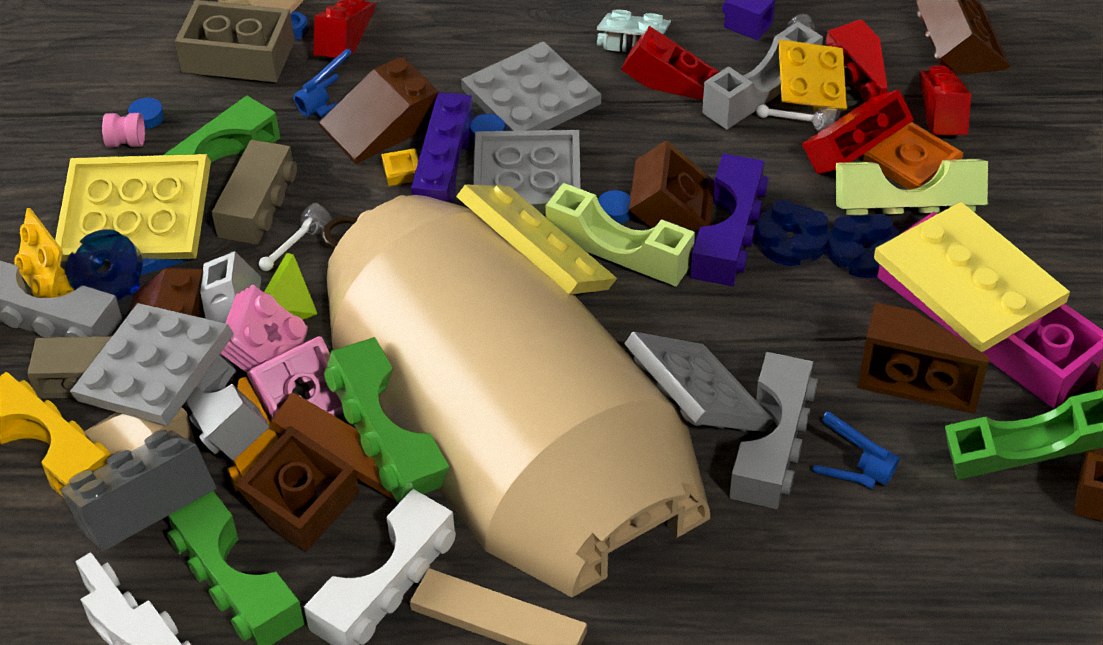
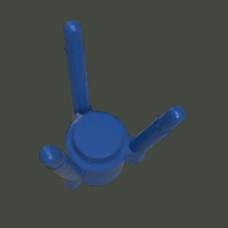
M346 49L312 80L302 85L303 89L293 94L297 108L305 117L315 113L321 118L339 103L325 104L329 101V96L325 89L339 78L338 74H333L327 79L325 78L351 54L350 49Z
M825 412L822 418V422L864 450L858 463V468L864 470L863 474L819 465H814L812 471L829 477L857 482L870 489H873L876 482L886 486L899 464L900 456L875 444L831 412Z

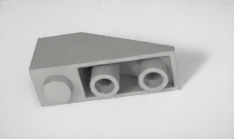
M235 251L204 263L200 294L206 319L225 323L237 293L240 294L242 290L245 291L251 285H255L260 289L261 276ZM231 362L236 371L241 369Z

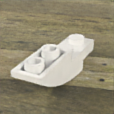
M91 552L76 561L84 585L90 592V594L81 599L89 622L109 645H191L188 641L181 644L175 635L178 634L177 627L166 611L159 614L149 600L138 606L129 591L121 594L117 588L120 582L108 563L101 566Z

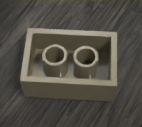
M195 0L175 40L181 72L277 82L295 41L290 9Z

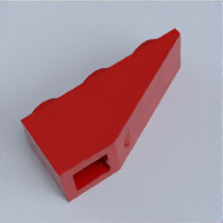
M366 0L337 1V4L326 7V10L315 15L313 55L336 58L346 49L351 50L350 55L355 53L376 8V3Z
M862 19L828 30L826 46L843 48L845 81L861 95L864 102L872 97L887 93L888 87L881 43L877 34Z
M651 26L646 29L632 47L621 68V71L647 88L703 100L704 82L720 72Z
M936 65L930 66L929 71L920 70L919 77L926 121L933 135H968L971 93L954 71H950V68L947 66Z

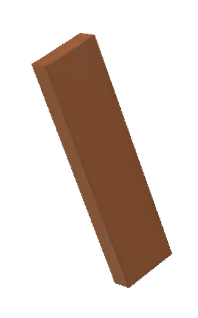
M292 392L271 420L269 428L283 435L292 426L354 467L358 480L396 501L392 492L387 491L383 487L375 461L372 457L369 458L363 451L361 436L358 430Z

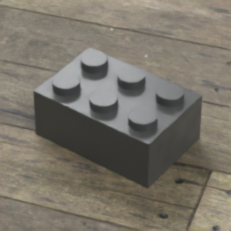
M162 430L148 436L144 440L145 444L133 451L123 450L112 455L107 460L108 464L96 471L86 470L73 476L69 480V485L60 489L81 532L98 548L105 551L217 489L197 445L172 430L169 432Z

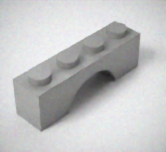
M800 22L791 25L775 36L767 55L751 72L741 75L728 66L704 82L702 113L725 129H729L756 111L759 105H765L781 94L778 42L780 39L822 45L823 36Z
M0 261V322L12 328L19 327L29 330L44 338L112 336L123 321L115 295L81 286L69 294L56 298L34 297L27 294L19 267Z
M766 352L758 380L756 401L774 419L777 428L761 439L741 442L732 472L729 499L778 509L782 494L790 495L795 471L789 470L790 462L798 463L803 439L797 438L798 431L806 432L810 408H805L806 401H814L818 379L811 377L813 361Z
M220 353L183 405L192 413L189 416L192 423L203 432L199 436L202 442L213 453L217 454L221 450L229 458L235 460L270 426L259 408L233 384L226 387L236 370L230 360Z

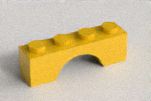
M8 372L0 376V444L18 439H37L48 443L50 448L41 463L51 488L63 497L60 489L69 485V480L76 474L86 470L94 472L108 464L107 460L111 457V454L107 448L99 441L92 443L75 421L71 420L68 423L63 419L59 410L51 401L46 400L43 402L40 400L28 382L25 380L19 382Z

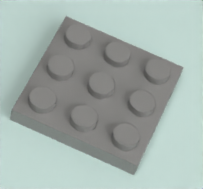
M544 41L461 79L462 90L467 95H472V100L486 114L499 116L505 123V131L549 130L601 104V93Z
M579 130L475 131L473 185L496 186L499 184L510 186L541 214H546L545 205L563 183L581 189Z
M137 303L70 392L78 402L168 426L234 334L226 323Z
M634 331L624 343L634 354V362L643 370L651 373L658 381L656 384L657 388L664 395L676 401L682 408L680 410L681 415L693 425H710L720 429H724V427L735 428L744 432L747 430L765 432L774 421L704 344Z

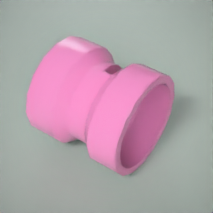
M105 113L102 123L105 146L115 148L121 144H128L130 147H143L145 124L142 114L129 113L126 117H120L117 113Z

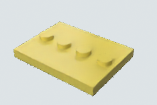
M207 154L70 158L55 241L63 250L61 261L112 260V258H120V260H141L145 258L196 259L211 160Z
M499 184L496 186L464 185L456 196L568 294L609 290L617 278L510 186Z
M962 202L953 205L875 249L874 259L971 346L981 352L1065 304L1070 293L1069 290Z

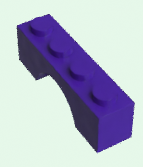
M725 0L722 7V12L725 13L724 28L758 41L773 24L776 0Z
M455 93L437 94L411 187L412 195L428 196L454 204L461 149H468L471 139V122L473 120L472 95Z
M722 154L715 177L713 203L725 209L731 216L719 224L700 227L692 251L691 279L734 287L738 272L745 273L748 251H744L745 246L752 247L756 226L751 224L752 221L759 222L762 200L758 199L759 196L766 197L769 184V176L763 175L764 160Z

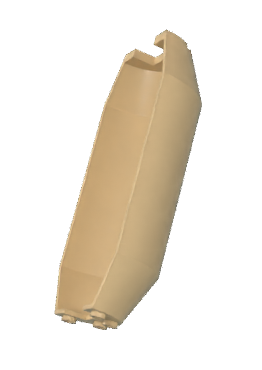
M400 195L372 210L363 212L358 217L357 222L340 239L332 256L329 258L327 269L332 348L335 350L369 338H376L393 368L386 390L378 397L384 414L402 429L432 435L450 467L439 491L486 552L566 595L574 597L608 577V553L666 520L668 529L678 538L710 519V510L688 424L679 409L657 388V385L634 362L630 355L574 294L565 292L556 282L535 266L470 208L428 196Z

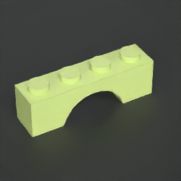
M943 160L936 175L926 184L914 189H898L885 178L877 163H836V206L846 209L847 215L868 214V208H882L883 214L904 213V207H918L919 213L940 212V206H953L959 202L964 203L974 212L976 211V205H987L988 161Z
M566 183L559 187L545 205L546 218L588 253L676 287L691 266L695 237L694 231L662 219L654 228L640 231L627 228L617 223L603 210L595 194Z

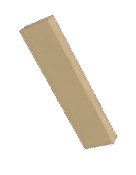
M430 568L426 571L410 601L412 611L507 645H581L587 633V623Z

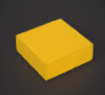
M416 148L382 154L388 187L413 182L419 162Z

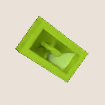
M286 253L264 293L273 296L279 305L302 320L317 315L294 254Z

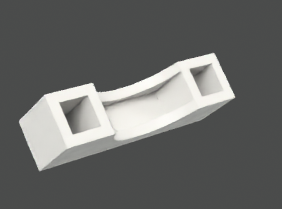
M412 489L387 516L390 542L395 547L390 559L380 569L363 577L340 578L332 576L304 606L309 631L331 645H363L367 643L373 636L376 625L387 613H393L398 608L405 592L414 582L419 583L423 579L430 564L440 553H446L452 546L456 533L453 512Z

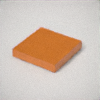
M911 122L864 153L863 162L879 164L883 175L906 189H914L929 182L938 172L943 160L962 159L963 152Z

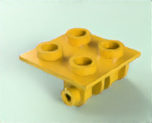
M780 39L778 42L782 102L813 106L815 112H823L827 117L831 115L833 109L846 110L843 48Z
M27 208L24 224L20 227L21 243L19 254L15 256V265L19 267L21 276L31 288L33 295L38 298H56L75 291L74 282L65 275L64 269L60 266L63 250L31 208Z

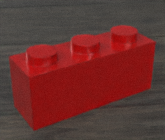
M898 89L872 97L803 142L802 146L816 173L821 174L836 170V163L854 161L914 121Z

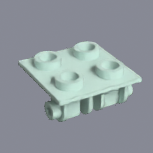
M612 10V13H607L597 26V30L604 31V33L598 34L597 46H603V50L620 52L622 33H624L622 52L626 53L629 34H633V47L639 40V35L642 36L649 26L665 34L671 24V20H663V16L660 14L647 13L644 14V17L631 16V12L627 10Z

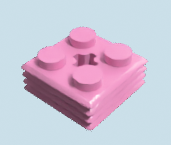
M251 285L250 288L247 287L245 291L242 290L240 294L237 293L225 322L229 325L234 335L221 354L247 373L248 370L302 345L308 327L300 317L292 315L279 305L273 296L264 293L255 285Z
M318 336L248 370L247 376L270 422L293 392L292 389L296 387V379L300 384L307 382L310 389L305 392L307 401L335 417L343 414L340 398L336 391L332 392L329 389L325 380L324 372L327 369L331 354L322 337ZM276 432L278 438H280L282 435Z

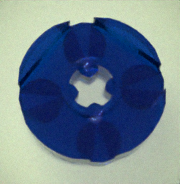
M788 200L775 201L772 208L766 210L757 221L756 243L758 242L762 246L761 252L765 257L776 263L796 266L800 265L801 260L811 257V262L819 259L827 249L829 240L828 217L822 211H815L807 206L793 204ZM787 232L798 233L794 234L793 237H789L786 235Z
M876 214L874 216H841L835 220L834 227L829 234L828 255L838 268L839 263L849 268V274L863 278L878 277L880 264L874 259L875 249L899 236L900 233L892 226V219L884 214ZM860 243L869 244L871 248L864 249V246Z
M103 229L86 235L79 241L82 245L77 249L76 253L71 252L66 264L67 279L75 290L81 286H86L115 295L118 301L126 295L134 294L140 286L139 278L143 268L140 250L128 237L115 230ZM108 259L112 264L109 271L104 274L97 272V268L102 267L103 261Z

